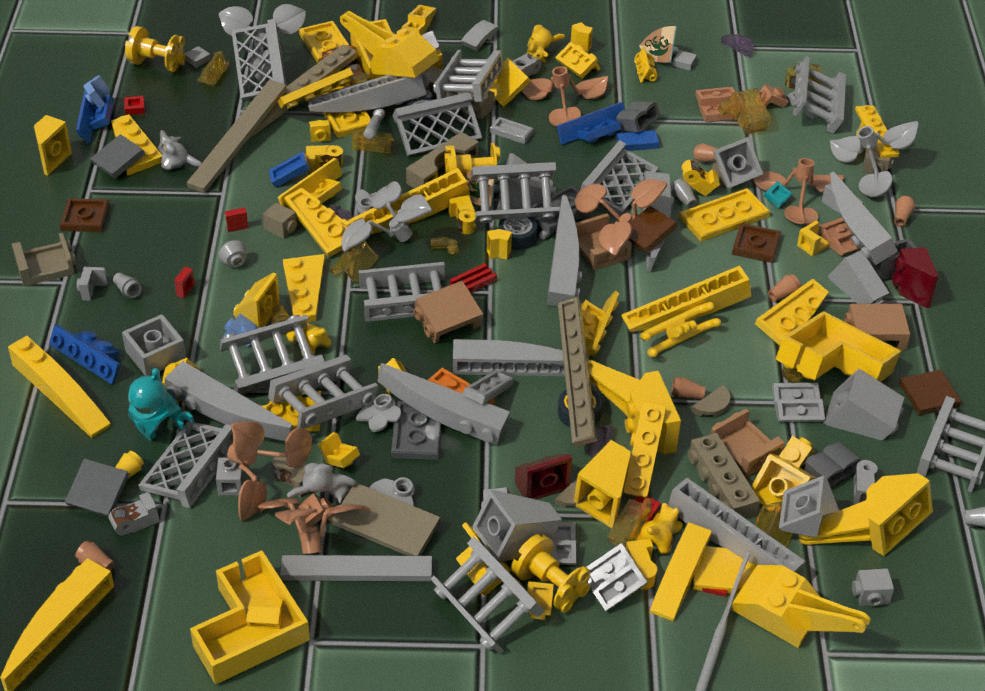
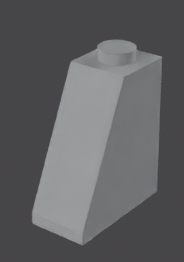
M862 250L844 258L828 275V278L857 304H883L885 302L883 299L889 294V291Z

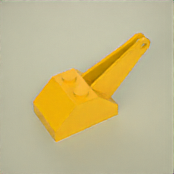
M347 11L340 16L341 24L373 55L369 63L373 74L416 78L439 60L437 50L417 31L404 28L398 30L397 34H394L357 16L351 11Z
M588 360L590 383L628 416L625 419V429L631 436L633 432L637 431L643 402L666 407L657 452L661 454L677 452L681 420L659 371L645 373L639 380L593 360Z
M919 473L883 476L876 483H872L866 491L867 500L822 517L817 537L798 534L799 541L805 545L871 541L872 549L885 556L933 512L930 480Z
M757 565L731 607L732 611L797 648L800 647L809 631L863 633L871 621L870 617L862 611L848 608L820 597L806 578L783 565Z

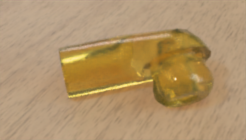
M446 237L430 238L431 249L448 248V253L455 254L459 251V243L455 239Z

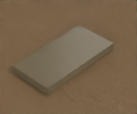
M358 483L352 486L342 504L363 505L370 509V513L360 509H352L336 513L331 519L332 524L406 556H421L441 522L440 517Z

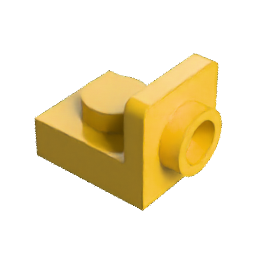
M329 120L309 122L311 142L331 141Z

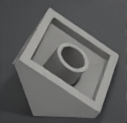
M749 137L713 151L727 189L763 174Z
M824 475L784 491L779 528L782 531L817 537L822 517L839 511L828 480Z

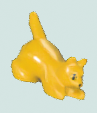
M536 25L528 41L527 53L545 63L544 57L548 56L545 50L552 43L563 39L565 35L557 34L552 36L550 31L542 25Z
M307 322V327L303 328L312 355H314L315 349L318 346L323 348L330 347L332 341L327 331L322 327L314 326ZM294 331L288 332L286 335L287 339L298 343Z
M663 503L660 513H657L652 521L646 522L643 525L637 540L651 538L652 543L657 545L659 553H670L673 540L672 535L679 533L683 527L682 522L677 521L678 508H671L666 503Z

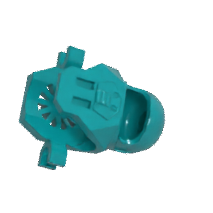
M158 368L152 369V376H141L135 379L130 385L128 400L130 402L128 416L140 433L149 440L156 437L155 431L158 425L167 417L172 419L175 427H179L181 430L185 429L184 420H189L191 423L194 422L193 416L187 411L182 412L178 402L167 392L161 381ZM136 408H152V411L148 414H142Z

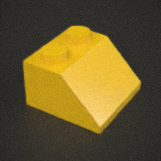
M45 115L34 125L44 174L48 176L72 154L66 122Z
M271 273L255 282L252 288L247 290L243 300L234 308L235 319L241 313L258 327H265L280 306L277 274Z
M769 454L751 488L760 500V504L781 516L784 491L816 479V477L778 455Z

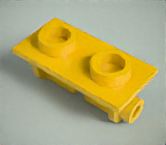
M643 46L640 53L636 54L634 60L640 83L644 79L655 81L658 77L656 68H654L653 56L646 53V49Z

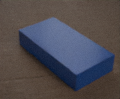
M655 130L617 133V142L620 140L626 143L625 149L628 151L659 149V140Z
M302 151L269 170L271 183L275 188L310 169L307 155Z

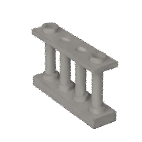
M457 50L434 83V93L437 94V99L443 98L447 92H471L474 94L475 102H482L503 69L501 50H494L488 59H462L461 50ZM458 75H477V76H458ZM453 83H470V84H453Z
M806 56L802 62L799 61L795 68L796 84L794 100L792 102V106H794L793 115L797 116L801 109H805L826 119L827 131L834 134L844 121L846 74L839 72L835 78H830L809 68L810 57ZM808 76L827 84L828 88L808 79ZM807 87L827 96V99L808 91ZM809 99L823 107H826L827 111L806 102V100Z
M556 162L472 167L471 178L479 183L481 211H476L475 221L480 220V223H490L495 219L529 217L553 219L555 216H558L560 207H552L549 180L556 172ZM531 177H539L541 179L544 208H531L529 179ZM510 178H518L521 181L523 209H510L508 186ZM489 179H498L500 181L502 210L490 211L487 184Z
M444 262L359 270L360 289L367 288L369 300H364L365 321L415 317L413 309L415 308L416 298L429 294H421L419 283L432 282L433 291L442 289L440 281L445 280ZM410 284L412 295L399 296L397 285ZM389 286L391 297L378 298L376 287Z
M294 315L286 321L237 335L235 333L228 334L220 340L221 352L230 350L239 375L234 385L237 393L243 395L270 387V380L325 362L322 355H312L303 331V328L307 327V315ZM294 331L304 357L301 361L295 363L291 361L281 335ZM273 337L282 361L281 367L274 369L269 367L260 340ZM251 343L261 369L259 373L254 375L247 373L238 347Z
M343 355L270 380L268 399L273 404L286 399L299 413L297 428L305 429L373 404L378 385L373 383L363 387L349 374L351 359L347 355ZM343 380L354 391L344 394L333 382ZM324 386L334 398L325 400L315 389ZM306 393L315 405L306 407L296 395Z
M946 396L921 456L917 473L926 477L928 469L936 467L971 480L967 491L972 493L975 484L980 485L984 472L980 470L985 459V439L952 428L947 422H953L954 420L985 431V421L956 412L957 409L953 408L955 399ZM950 436L982 447L981 454L979 455L944 443L941 437L946 438ZM942 451L976 463L975 470L973 471L938 459V456L934 454L935 452L940 453Z
M473 537L467 543L473 549L470 553L471 557L444 583L435 576L431 580L436 585L434 591L443 600L448 598L483 636L480 642L489 651L494 648L502 654L504 650L496 641L525 613L532 612L536 617H539L545 610L485 546ZM485 562L489 566L486 569V573L458 600L451 590L478 563L481 565ZM500 578L504 582L501 586L502 589L473 617L465 607L493 580L496 581ZM516 595L520 599L517 602L518 606L489 634L481 624L509 596L512 598Z

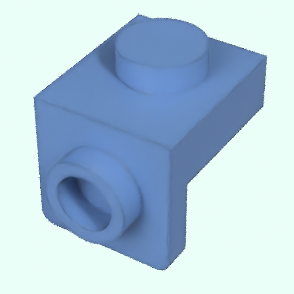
M98 75L83 86L88 93L85 95L91 105L95 103L100 109L106 105L101 97L108 93L110 89L101 76Z
M240 313L235 320L231 317L223 328L227 331L222 337L232 333L236 335L260 327Z

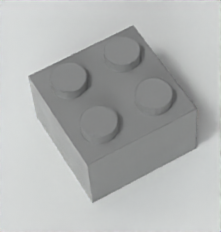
M162 314L122 332L125 351L145 376L152 375V369L154 368L162 371L169 364L186 358L184 340Z

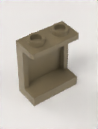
M59 233V243L25 251L22 250L20 242L12 243L23 287L75 274L73 268L74 265H77L74 252L69 253L72 252L70 240H65L63 233Z

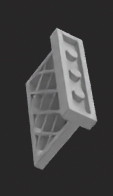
M275 19L267 20L268 24L231 30L242 100L255 98L260 92L259 90L263 88L262 86L269 79L285 84L287 87L279 30ZM266 30V35L262 40L255 37L259 31ZM245 34L248 38L243 44L237 41V35ZM252 39L259 43L254 50L247 47ZM262 46L269 49L265 57L257 53ZM244 49L251 53L246 60L240 58V54ZM254 56L261 59L257 67L250 64ZM265 62L271 66L267 74L260 70ZM246 66L253 70L248 78L242 74ZM257 73L264 77L259 84L252 81ZM249 83L256 87L253 92L245 93L244 89Z
M470 92L395 109L393 118L395 123L397 122L407 157L433 151L443 144L441 141H448L449 139L444 137L448 129L458 134L463 132L467 125L473 128L476 134L470 137L475 140L482 139L471 104L472 97ZM467 108L469 113L467 120L457 115L459 110ZM446 113L453 117L449 124L439 119L441 114ZM428 117L434 123L431 128H428L420 123L421 120ZM454 118L465 124L461 131L450 126ZM409 121L416 125L412 133L404 129V122ZM436 122L446 128L443 135L432 130ZM417 127L428 132L424 140L414 135ZM429 134L440 139L438 144L432 145L426 142ZM411 138L421 143L419 149L411 150L409 145Z
M619 140L582 183L580 190L591 184L604 186L607 194L602 200L621 216L634 201L631 195H624L622 190H630L632 193L637 184H633L631 179L643 181L645 173H642L640 168L657 172L659 167L626 150V143ZM626 157L633 163H624L623 158ZM622 169L624 174H615L614 170ZM627 169H635L637 173L629 174ZM624 179H626V181H627V183H628V184H619L618 180H624ZM605 180H613L615 185H606ZM617 190L618 195L610 196L609 191ZM613 201H621L623 206L620 208L613 204Z
M188 421L185 429L180 431L139 484L140 490L180 500L182 506L191 508L216 475L218 458H228V449L233 444L231 426L225 424L223 428ZM191 430L200 432L199 434L187 437ZM216 435V438L212 441L207 442L205 439ZM200 440L204 441L203 444H200L192 448L190 447L191 443ZM188 446V449L175 453L177 448ZM206 450L202 456L194 458L193 454ZM191 455V460L178 464L177 460ZM175 461L176 465L162 470L165 464ZM193 467L190 472L182 475L181 470ZM176 472L179 473V476L174 477L169 480L165 479V476ZM159 478L163 479V482H160L158 484H150L153 480ZM181 483L176 489L177 491L168 488Z

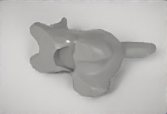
M160 131L158 150L162 154L161 166L163 169L172 170L180 168L185 163L200 166L202 162L187 153L185 147L179 143L182 137L167 136L165 131Z
M309 463L304 467L303 485L293 488L287 493V497L291 498L307 492L325 491L333 496L334 503L338 501L341 504L342 499L350 491L348 486H355L357 482L345 475L332 473L333 468L327 464Z

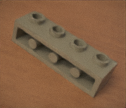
M714 433L691 440L688 458L691 464H694L698 469L700 479L705 481L709 487V493L745 519L756 517L760 500L719 435Z

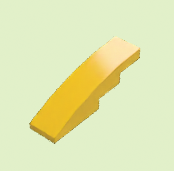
M418 5L408 14V22L402 26V29L407 28L424 35L436 13V8Z
M688 522L650 608V613L674 621L691 586L692 578L701 562L702 554L711 537V530Z

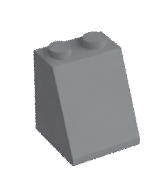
M858 369L833 392L824 424L882 441L889 434L893 435L899 427L897 423L898 418L904 409L902 407L904 397L861 369Z
M490 490L472 528L498 561L519 559L522 555L518 552L528 539L536 534H539L541 537L544 534L552 540L562 519L548 502Z

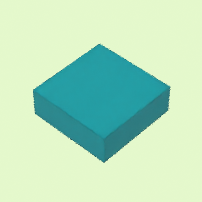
M777 181L765 192L764 197L779 209L791 198L793 193Z

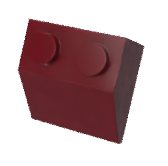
M926 247L901 249L899 258L896 259V271L892 275V284L896 286L900 296L925 308H930L939 276Z
M556 454L515 467V484L522 497L537 500L563 492L570 485L572 457L570 454Z

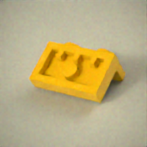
M572 42L555 57L557 62L582 79L592 69L597 72L600 70L598 58L592 53L589 55L582 46H576Z

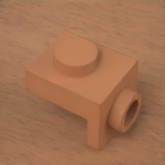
M766 84L754 98L761 110H764L770 102L783 108L788 104L785 92L781 88H774Z
M313 493L295 509H317V513L304 516L306 526L311 527L322 519L325 509L333 506L325 497L321 499ZM334 515L329 516L327 519L331 521Z

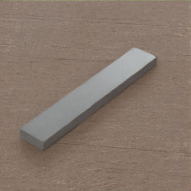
M282 555L280 577L282 581H431L432 556Z

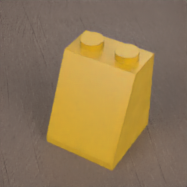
M612 440L578 473L574 495L576 507L611 529L616 526L631 451ZM593 488V490L587 496V499L583 502H580V500Z

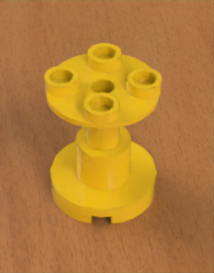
M135 26L129 32L131 39L126 41L125 56L127 60L131 61L130 63L139 65L145 60V57L155 58L157 55L165 57V67L169 72H175L179 65L184 64V37L174 35L169 40L168 45L164 46L160 45L157 40L150 39L149 33L144 27Z
M494 142L491 143L490 157L471 158L470 154L456 155L454 145L445 146V151L449 152L445 153L446 173L458 168L462 175H464L472 167L497 165V159H500V148L495 146Z
M536 534L528 539L518 552L522 555L518 561L513 560L511 571L520 580L525 581L533 576H537L543 582L550 580L558 586L553 604L556 609L566 613L579 596L584 597L590 590L591 585L588 583L590 570L582 566L567 575L559 569V561L551 556L553 541L544 534H542V537Z

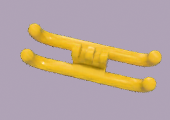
M707 302L642 332L640 338L643 341H648L651 337L663 331H666L669 338L649 348L647 355L649 357H656L658 353L706 330L720 326L721 320L718 318L698 325L693 320L687 321L699 314L713 310L715 307L714 303Z

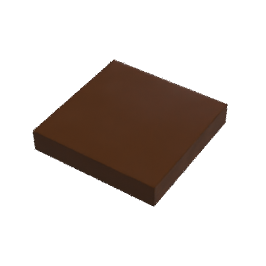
M68 198L61 219L60 230L102 232L110 207L109 200Z
M648 206L629 223L632 226L629 240L645 253H649L678 226L674 220L652 206Z
M740 223L732 255L773 263L781 231Z
M942 370L900 378L899 385L918 415L940 411L946 396L955 399L953 408L960 407L961 399Z

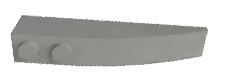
M421 74L416 78L386 75L314 97L308 101L310 111L353 112L371 110L393 104L399 105L410 99H419L423 95H427Z
M645 171L643 180L655 179L665 181L668 184L660 197L650 206L670 218L674 197L671 196L673 183L670 182L669 174ZM664 240L649 253H645L647 272L651 273L659 257Z
M834 171L831 172L830 177L834 197L847 229L852 235L851 240L855 247H860L866 258L871 259L875 265L897 253L893 238L837 174Z
M562 195L546 304L557 307L559 302L579 297L580 288H576V284H580L582 272L578 271L579 242L577 228L566 195Z
M454 339L453 374L488 375L497 370L506 375L565 376L563 350L522 342Z
M184 361L164 378L166 390L174 399L185 403L191 410L195 409L223 424L231 425L241 421H253L263 427L264 437L286 441L287 436L293 430L291 423Z
M381 363L378 382L396 397L419 412L450 428L485 442L498 445L507 427L510 411L489 403L482 405L463 396L460 392Z
M686 478L672 489L668 506L678 508V517L687 524L690 522L711 530L710 540L719 546L727 548L743 559L746 551L751 552L748 561L756 565H783L797 572L805 564V560L689 478Z

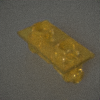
M218 51L213 54L211 62L208 63L206 68H203L197 82L215 85L230 65V62L224 60L223 52Z
M352 130L351 150L391 153V145L393 144L392 134L377 132L374 139L368 140L364 136V131Z

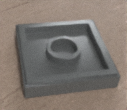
M120 134L90 159L94 165L116 179L144 156L145 152Z
M84 459L65 503L69 506L109 517L110 512L115 509L130 474L122 469Z

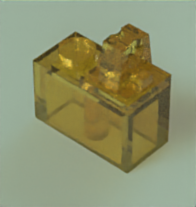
M758 88L734 92L731 98L720 102L718 107L720 115L732 114L734 119H738V124L745 134L765 131L771 121Z

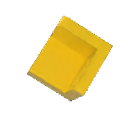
M817 220L802 228L798 237L797 246L811 256L816 255L829 246V242L818 235L820 223Z

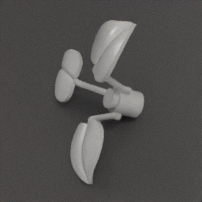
M290 4L280 5L273 13V19H275L283 35L296 33L302 27L306 16L304 9ZM228 7L219 13L222 27L230 36H232L231 30L250 27L249 25L253 21L252 14L243 7ZM258 33L255 37L262 40L266 33ZM256 41L254 42L255 48H256L257 45L259 44V43L256 42ZM262 46L257 53L265 57L269 50ZM254 56L250 64L257 67L261 59ZM265 62L260 70L267 74L271 66ZM259 73L254 76L260 82L264 78Z
M914 121L895 126L884 134V139L878 132L875 133L871 126H864L858 131V136L830 140L831 150L838 161L848 163L856 160L858 154L863 153V149L866 148L870 155L874 174L864 176L859 182V189L865 196L871 198L878 197L890 189L893 178L888 171L878 173L872 149L877 146L878 140L885 145L890 144L891 148L896 150L909 147L917 137L919 123Z
M391 182L388 186H384L376 192L372 198V206L375 209H381L387 205V208L394 217L389 223L390 230L372 221L366 222L364 219H359L350 224L344 231L341 240L342 249L346 253L350 248L366 240L372 232V226L388 233L390 237L395 235L400 242H404L413 233L406 222L432 212V208L424 196L417 194L405 200L396 215L391 207V203L400 198L402 188L398 182Z

